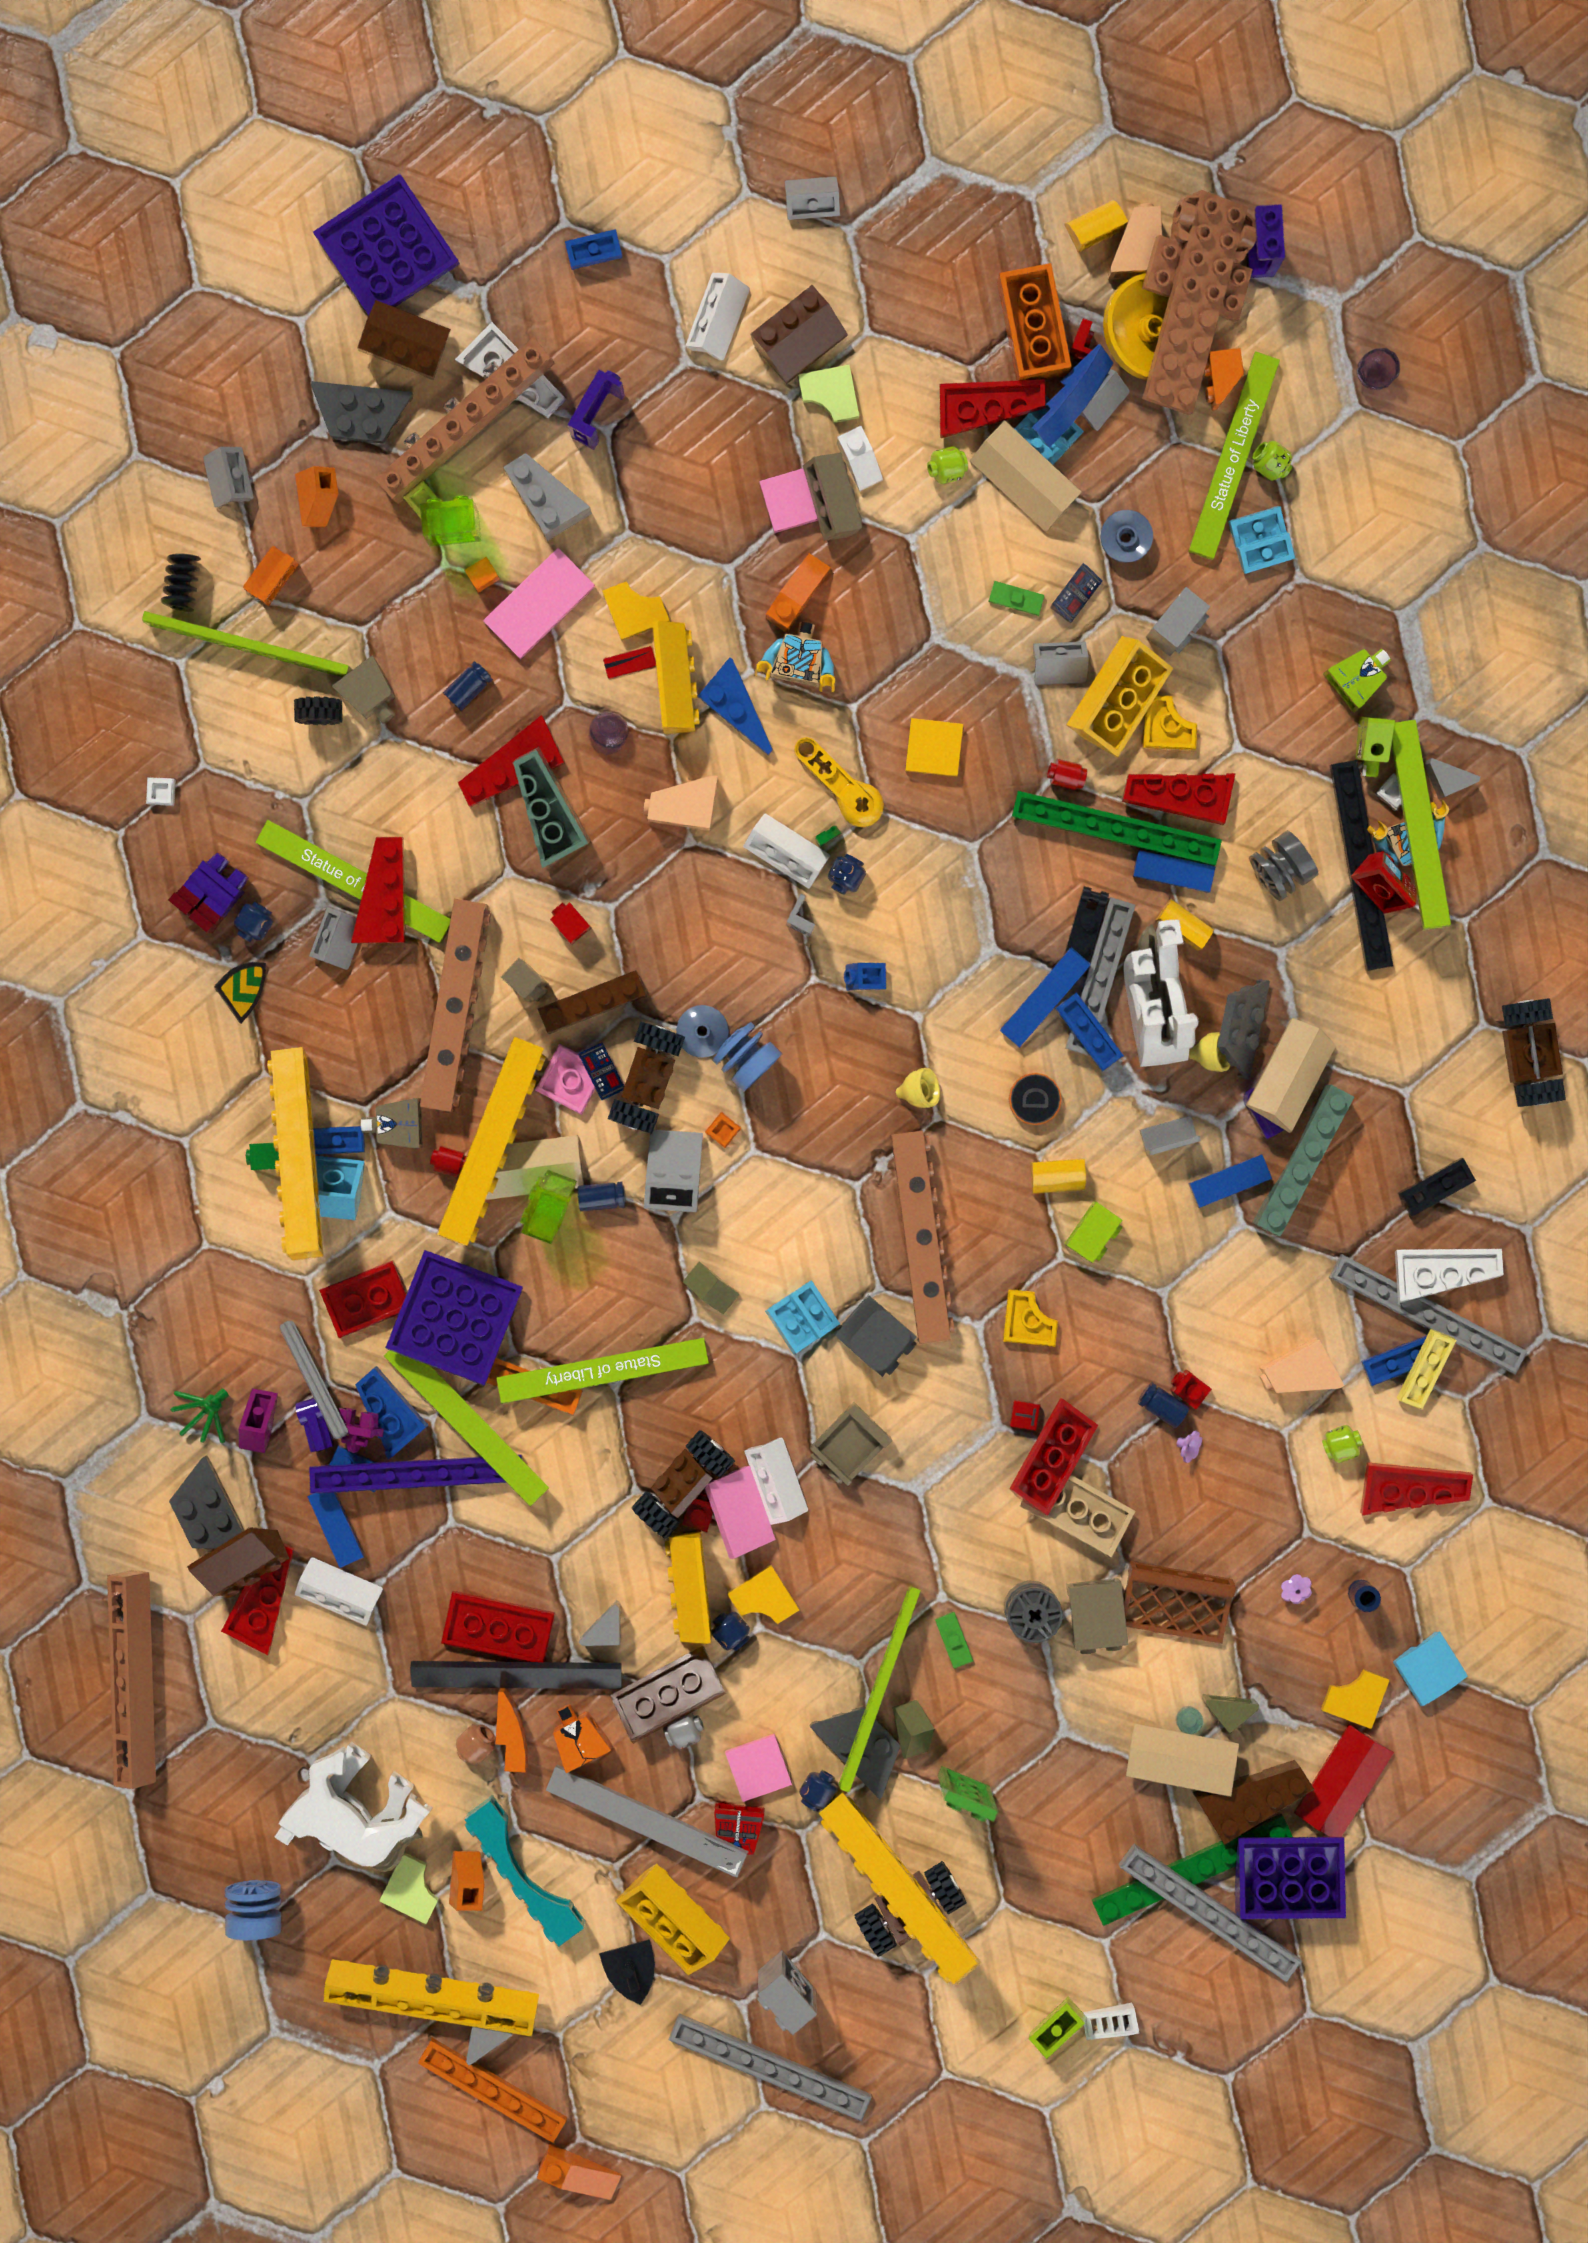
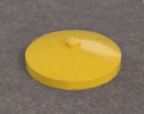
M1146 273L1130 278L1113 292L1105 308L1103 331L1106 344L1115 361L1129 374L1147 381L1169 298L1142 289Z

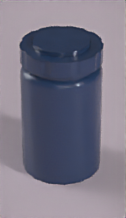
M474 661L471 667H468L443 694L462 711L487 686V683H490L493 679L479 663Z
M623 1181L617 1182V1184L602 1183L578 1186L580 1212L613 1209L618 1206L619 1208H625L626 1195Z
M1153 1382L1144 1389L1138 1401L1140 1406H1144L1146 1410L1174 1429L1182 1423L1189 1411V1406L1162 1388L1157 1387Z
M1362 1579L1355 1580L1348 1588L1349 1599L1360 1610L1372 1612L1379 1607L1381 1603L1380 1593L1368 1581Z

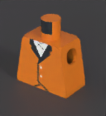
M571 1704L565 1705L556 1711L562 1724L555 1727L553 1734L566 1774L611 1751V1741L588 1711L576 1716Z

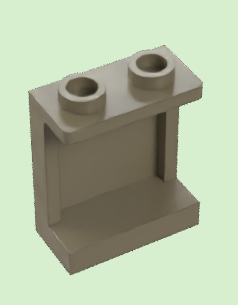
M853 1402L810 1446L813 1452L810 1456L820 1466L826 1464L832 1470L829 1474L840 1485L844 1482L849 1486L853 1478L883 1448H886L892 1442V1438Z
M1119 1578L1066 1584L1070 1601L1074 1637L1073 1647L1076 1651H1080L1081 1654L1095 1653L1098 1648H1106L1107 1651L1121 1650L1122 1646L1128 1645L1122 1583Z

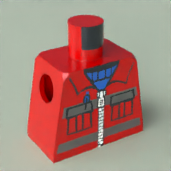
M715 1803L716 1837L748 1851L747 1855H754L764 1820L765 1807Z

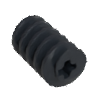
M184 553L167 556V561L172 565L166 566L165 571L170 575L164 577V582L169 586L163 587V593L168 596L162 597L161 603L175 610L192 612L194 609L187 606V603L195 602L196 599L189 596V593L197 592V588L191 586L190 582H196L198 578L191 574L192 572L200 571V568L193 565V562L201 561V558Z

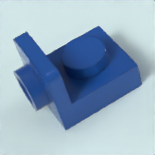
M886 963L846 964L844 972L846 990L886 989Z

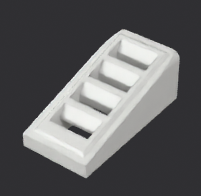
M1132 2002L1083 2012L1086 2016L1084 2024L1086 2040L1139 2034L1135 2008ZM1124 2015L1128 2016L1129 2024L1124 2025ZM1114 2016H1117L1118 2026L1116 2027L1113 2026L1112 2021ZM1106 2017L1108 2028L1103 2029L1101 2018ZM1096 2018L1098 2030L1093 2031L1091 2019Z

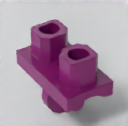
M339 1408L338 1412L349 1434L342 1437L341 1442L347 1444L349 1452L356 1453L361 1446L367 1447L368 1440L363 1439V1437L383 1436L384 1428H378V1413L361 1412L360 1424L355 1423V1409Z

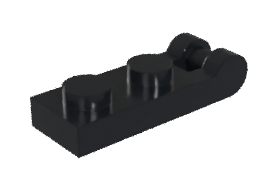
M1083 886L1064 955L1072 947L1090 962L1109 893L1101 891V893L1091 891L1092 888ZM1088 901L1097 903L1096 910L1086 908Z
M1459 1158L1412 1186L1403 1189L1398 1195L1401 1200H1405L1409 1207L1407 1211L1410 1216H1414L1475 1182L1476 1179L1464 1158ZM1418 1192H1421L1424 1198L1421 1202H1417L1414 1197Z

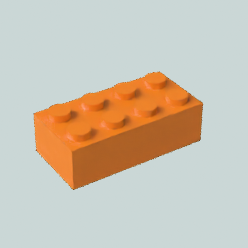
M1048 263L999 273L997 286L1016 380H1046L1066 376L1072 366L1052 264Z

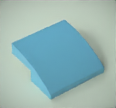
M1046 396L1047 404L1050 401V399ZM1046 405L1045 409L1028 413L1014 429L1054 465L1084 431L1073 422L1050 448L1047 447L1032 428L1050 410Z
M1280 506L1228 521L1244 574L1295 559L1290 534L1286 532Z
M812 1280L765 1310L793 1354L798 1353L840 1325V1322Z
M1434 1632L1417 1647H1410L1393 1661L1420 1706H1424L1440 1697L1468 1677L1441 1632Z

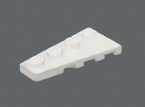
M491 322L455 360L486 380L519 349ZM544 375L516 398L547 418L566 401V398Z
M1502 1249L1395 1251L1398 1303L1504 1275Z

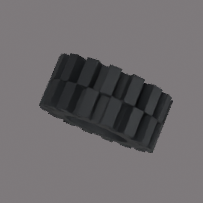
M319 696L295 699L294 721L304 725L342 723V700L333 697L321 698Z

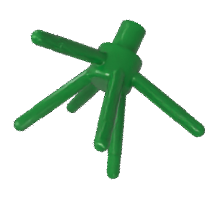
M222 1388L215 1395L209 1394L206 1398L175 1391V1396L195 1402L171 1407V1412L201 1407L202 1409L179 1434L184 1436L207 1414L208 1418L200 1442H205L214 1418L220 1443H225L218 1411L222 1408L221 1403L229 1396L227 1391Z

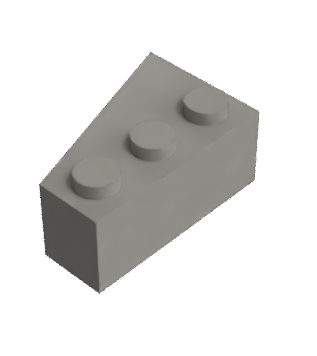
M525 453L504 466L508 478L547 541L592 514L590 506L528 454Z

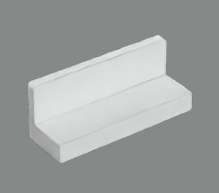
M712 272L685 347L692 351L707 352L718 360H724L748 296L749 286L729 273Z
M767 814L761 817L743 846L808 889H810L830 857V854Z
M782 1437L744 1451L770 1525L790 1521L808 1511Z
M310 1558L298 1581L295 1595L367 1626L383 1588L318 1559Z

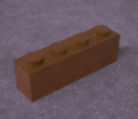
M635 970L540 1007L538 1011L546 1032L552 1034L646 997L647 994L639 974Z

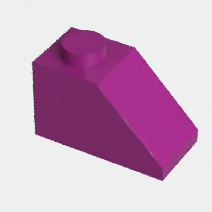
M258 1389L251 1390L238 1429L239 1449L265 1453L272 1432L278 1393Z

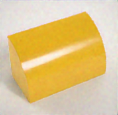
M1112 200L1065 223V227L1079 253L1124 231L1128 220L1119 204Z
M1170 899L1155 921L1179 919L1183 941L1197 951L1203 949L1214 929Z
M1085 1159L1030 1162L1032 1194L1085 1190Z

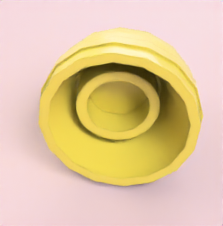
M1220 1032L1207 1034L1196 1046L1189 1049V1058L1197 1061L1207 1070L1224 1072L1230 1068L1225 1054H1222L1217 1047Z
M918 1069L911 1072L905 1078L903 1084L896 1089V1095L898 1098L904 1099L918 1108L936 1106L940 1098L938 1079L931 1069Z

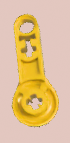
M804 737L797 741L794 750L796 757L836 796L841 814L848 823L857 827H867L879 820L883 814L884 802L878 789L870 784L853 779L812 738ZM810 743L814 747L813 754L809 757H803L799 753L801 744ZM818 752H820L823 756L819 757V760L823 764L828 762L831 764L829 768L831 773L827 774L824 772L820 774V766L816 762L811 766L808 762L814 760ZM861 798V801H863V799H866L868 801V810L866 812H863V809L861 812L857 811L856 807L858 804L856 800Z

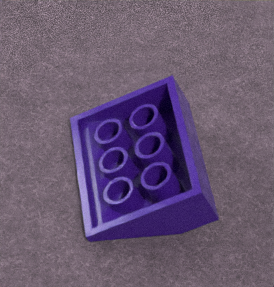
M1344 1837L1238 1838L1235 1875V1913L1240 1919L1346 1918Z

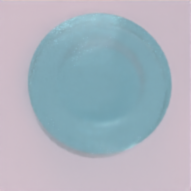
M1186 1706L1178 1711L1176 1724L1182 1732L1194 1734L1202 1728L1203 1717L1196 1708Z

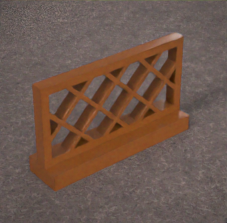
M1130 1561L1129 1575L1123 1599L1126 1627L1223 1643L1230 1605L1236 1591L1233 1579ZM1133 1583L1145 1584L1149 1591L1136 1598L1132 1592ZM1162 1588H1170L1175 1596L1162 1603L1156 1592ZM1189 1592L1196 1593L1201 1600L1188 1608L1181 1597ZM1153 1595L1159 1606L1147 1613L1140 1603ZM1130 1597H1132L1134 1601L1129 1604ZM1214 1597L1225 1598L1224 1606L1215 1612L1207 1603ZM1179 1600L1185 1610L1172 1617L1166 1607ZM1204 1604L1211 1615L1198 1622L1192 1612ZM1136 1605L1144 1614V1616L1136 1621L1126 1619L1127 1612ZM1163 1610L1170 1619L1163 1625L1154 1624L1151 1617ZM1189 1614L1195 1625L1188 1630L1180 1629L1176 1622ZM1215 1619L1219 1625L1218 1634H1208L1202 1626Z

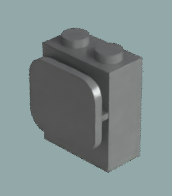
M869 1294L834 1333L840 1341L882 1377L885 1373L888 1375L892 1374L900 1364L897 1362L898 1358L903 1353L908 1355L917 1344L914 1342L917 1336Z

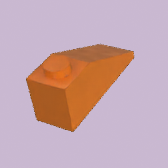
M809 553L766 612V620L788 634L831 567Z
M549 2143L537 2174V2179L557 2188L611 2200L621 2178L620 2173L552 2143Z

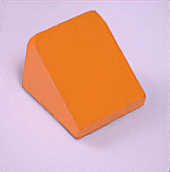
M487 556L465 569L466 574L478 593L500 580Z

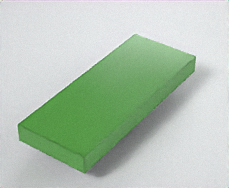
M994 581L988 602L1039 616L1045 595Z
M951 1612L936 1618L937 1627L953 1668L972 1662V1656L955 1613Z

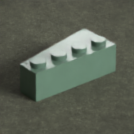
M537 747L517 758L513 764L524 798L528 819L532 827L541 866L544 868L589 843L590 838L540 748Z

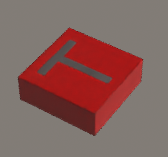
M1014 1400L1009 1426L1036 1431L1040 1404Z

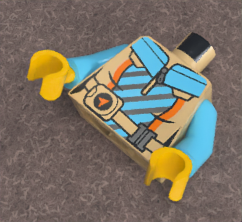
M799 622L797 636L786 634L784 639H777L764 653L762 660L757 663L754 672L755 676H757L758 672H764L766 674L765 680H769L771 674V678L819 687L820 692H822L824 686H830L832 692L835 691L834 664L829 651L822 647V641L812 639L815 625L807 622Z
M1442 800L1440 809H1437L1434 802L1430 803L1438 850L1443 839L1445 816L1449 812V807L1444 800ZM1378 821L1379 828L1377 831L1371 826L1367 828V831L1373 836L1376 852L1384 851L1390 855L1398 868L1410 865L1412 869L1405 822L1387 828L1381 821Z

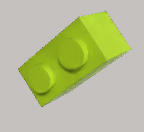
M1093 1201L1064 1244L1091 1263L1095 1259L1100 1261L1108 1249L1105 1247L1110 1238L1114 1240L1120 1233L1122 1219L1098 1202Z
M1067 1997L1030 2032L1028 2039L1048 2059L1085 2024L1086 2016Z

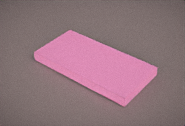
M557 548L483 622L521 660L595 588V585Z

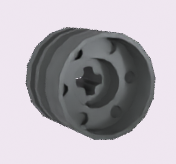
M1288 830L1272 840L1275 853L1264 846L1260 849V854L1255 852L1249 856L1256 877L1263 887L1279 901L1287 897V892L1291 894L1296 891L1293 879L1303 886L1319 875L1316 864L1307 849Z
M1028 1580L1014 1586L1005 1598L1004 1613L1010 1629L1018 1638L1026 1642L1040 1643L1049 1640L1059 1630L1062 1624L1063 1612L1056 1595L1047 1585L1039 1581ZM1031 1609L1033 1611L1038 1610L1040 1616L1038 1618L1031 1617L1029 1611Z

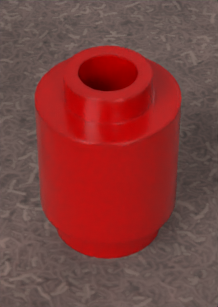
M1056 759L1055 763L1051 762L1047 772L1050 784L1076 790V788L1082 789L1087 777V769L1082 768L1081 764Z
M440 1146L439 1150L434 1149L430 1165L434 1166L433 1171L458 1178L467 1156H465L464 1152Z

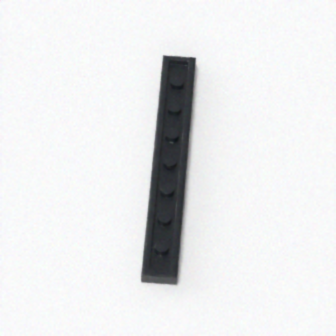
M1353 760L1331 764L1330 771L1365 970L1370 971L1392 967L1393 962L1384 913L1351 877L1368 855L1374 854L1371 836L1367 831L1369 825L1358 762Z
M411 1661L410 1665L412 1687L622 1689V1663Z

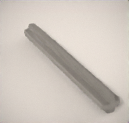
M293 1321L284 1322L280 1325V1331L333 1438L340 1439L348 1434V1430Z

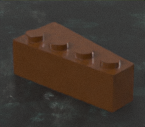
M1293 1760L1264 1769L1262 1772L1253 1775L1248 1774L1239 1777V1779L1233 1781L1231 1797L1203 1791L1192 1793L1225 1845L1310 1793L1314 1788L1302 1768Z

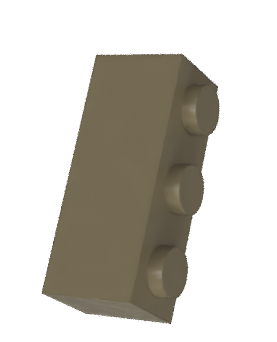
M842 453L815 456L803 465L823 540L828 541L851 537L863 529L861 515L856 507L854 490L849 482L847 465L843 461Z
M520 958L501 976L526 1001L532 1002L535 1000L538 1002L548 992L545 987L549 983L527 962Z

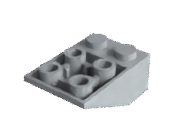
M654 1130L653 1134L650 1133L644 1209L684 1212L698 1211L703 1133Z

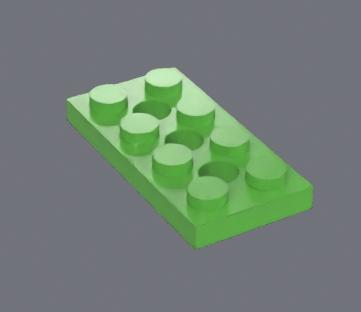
M941 1766L938 1779L946 1805L957 1811H961L962 1808L972 1812V1817L985 1822L986 1819L994 1821L998 1810L990 1786Z

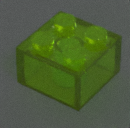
M468 496L453 497V501L442 502V499L433 498L426 500L424 504H420L423 537L429 547L482 541L479 511L474 500L469 499Z
M547 1170L544 1177L539 1176L536 1184L531 1189L528 1198L530 1202L520 1220V1223L524 1224L521 1233L552 1244L562 1225L577 1181Z

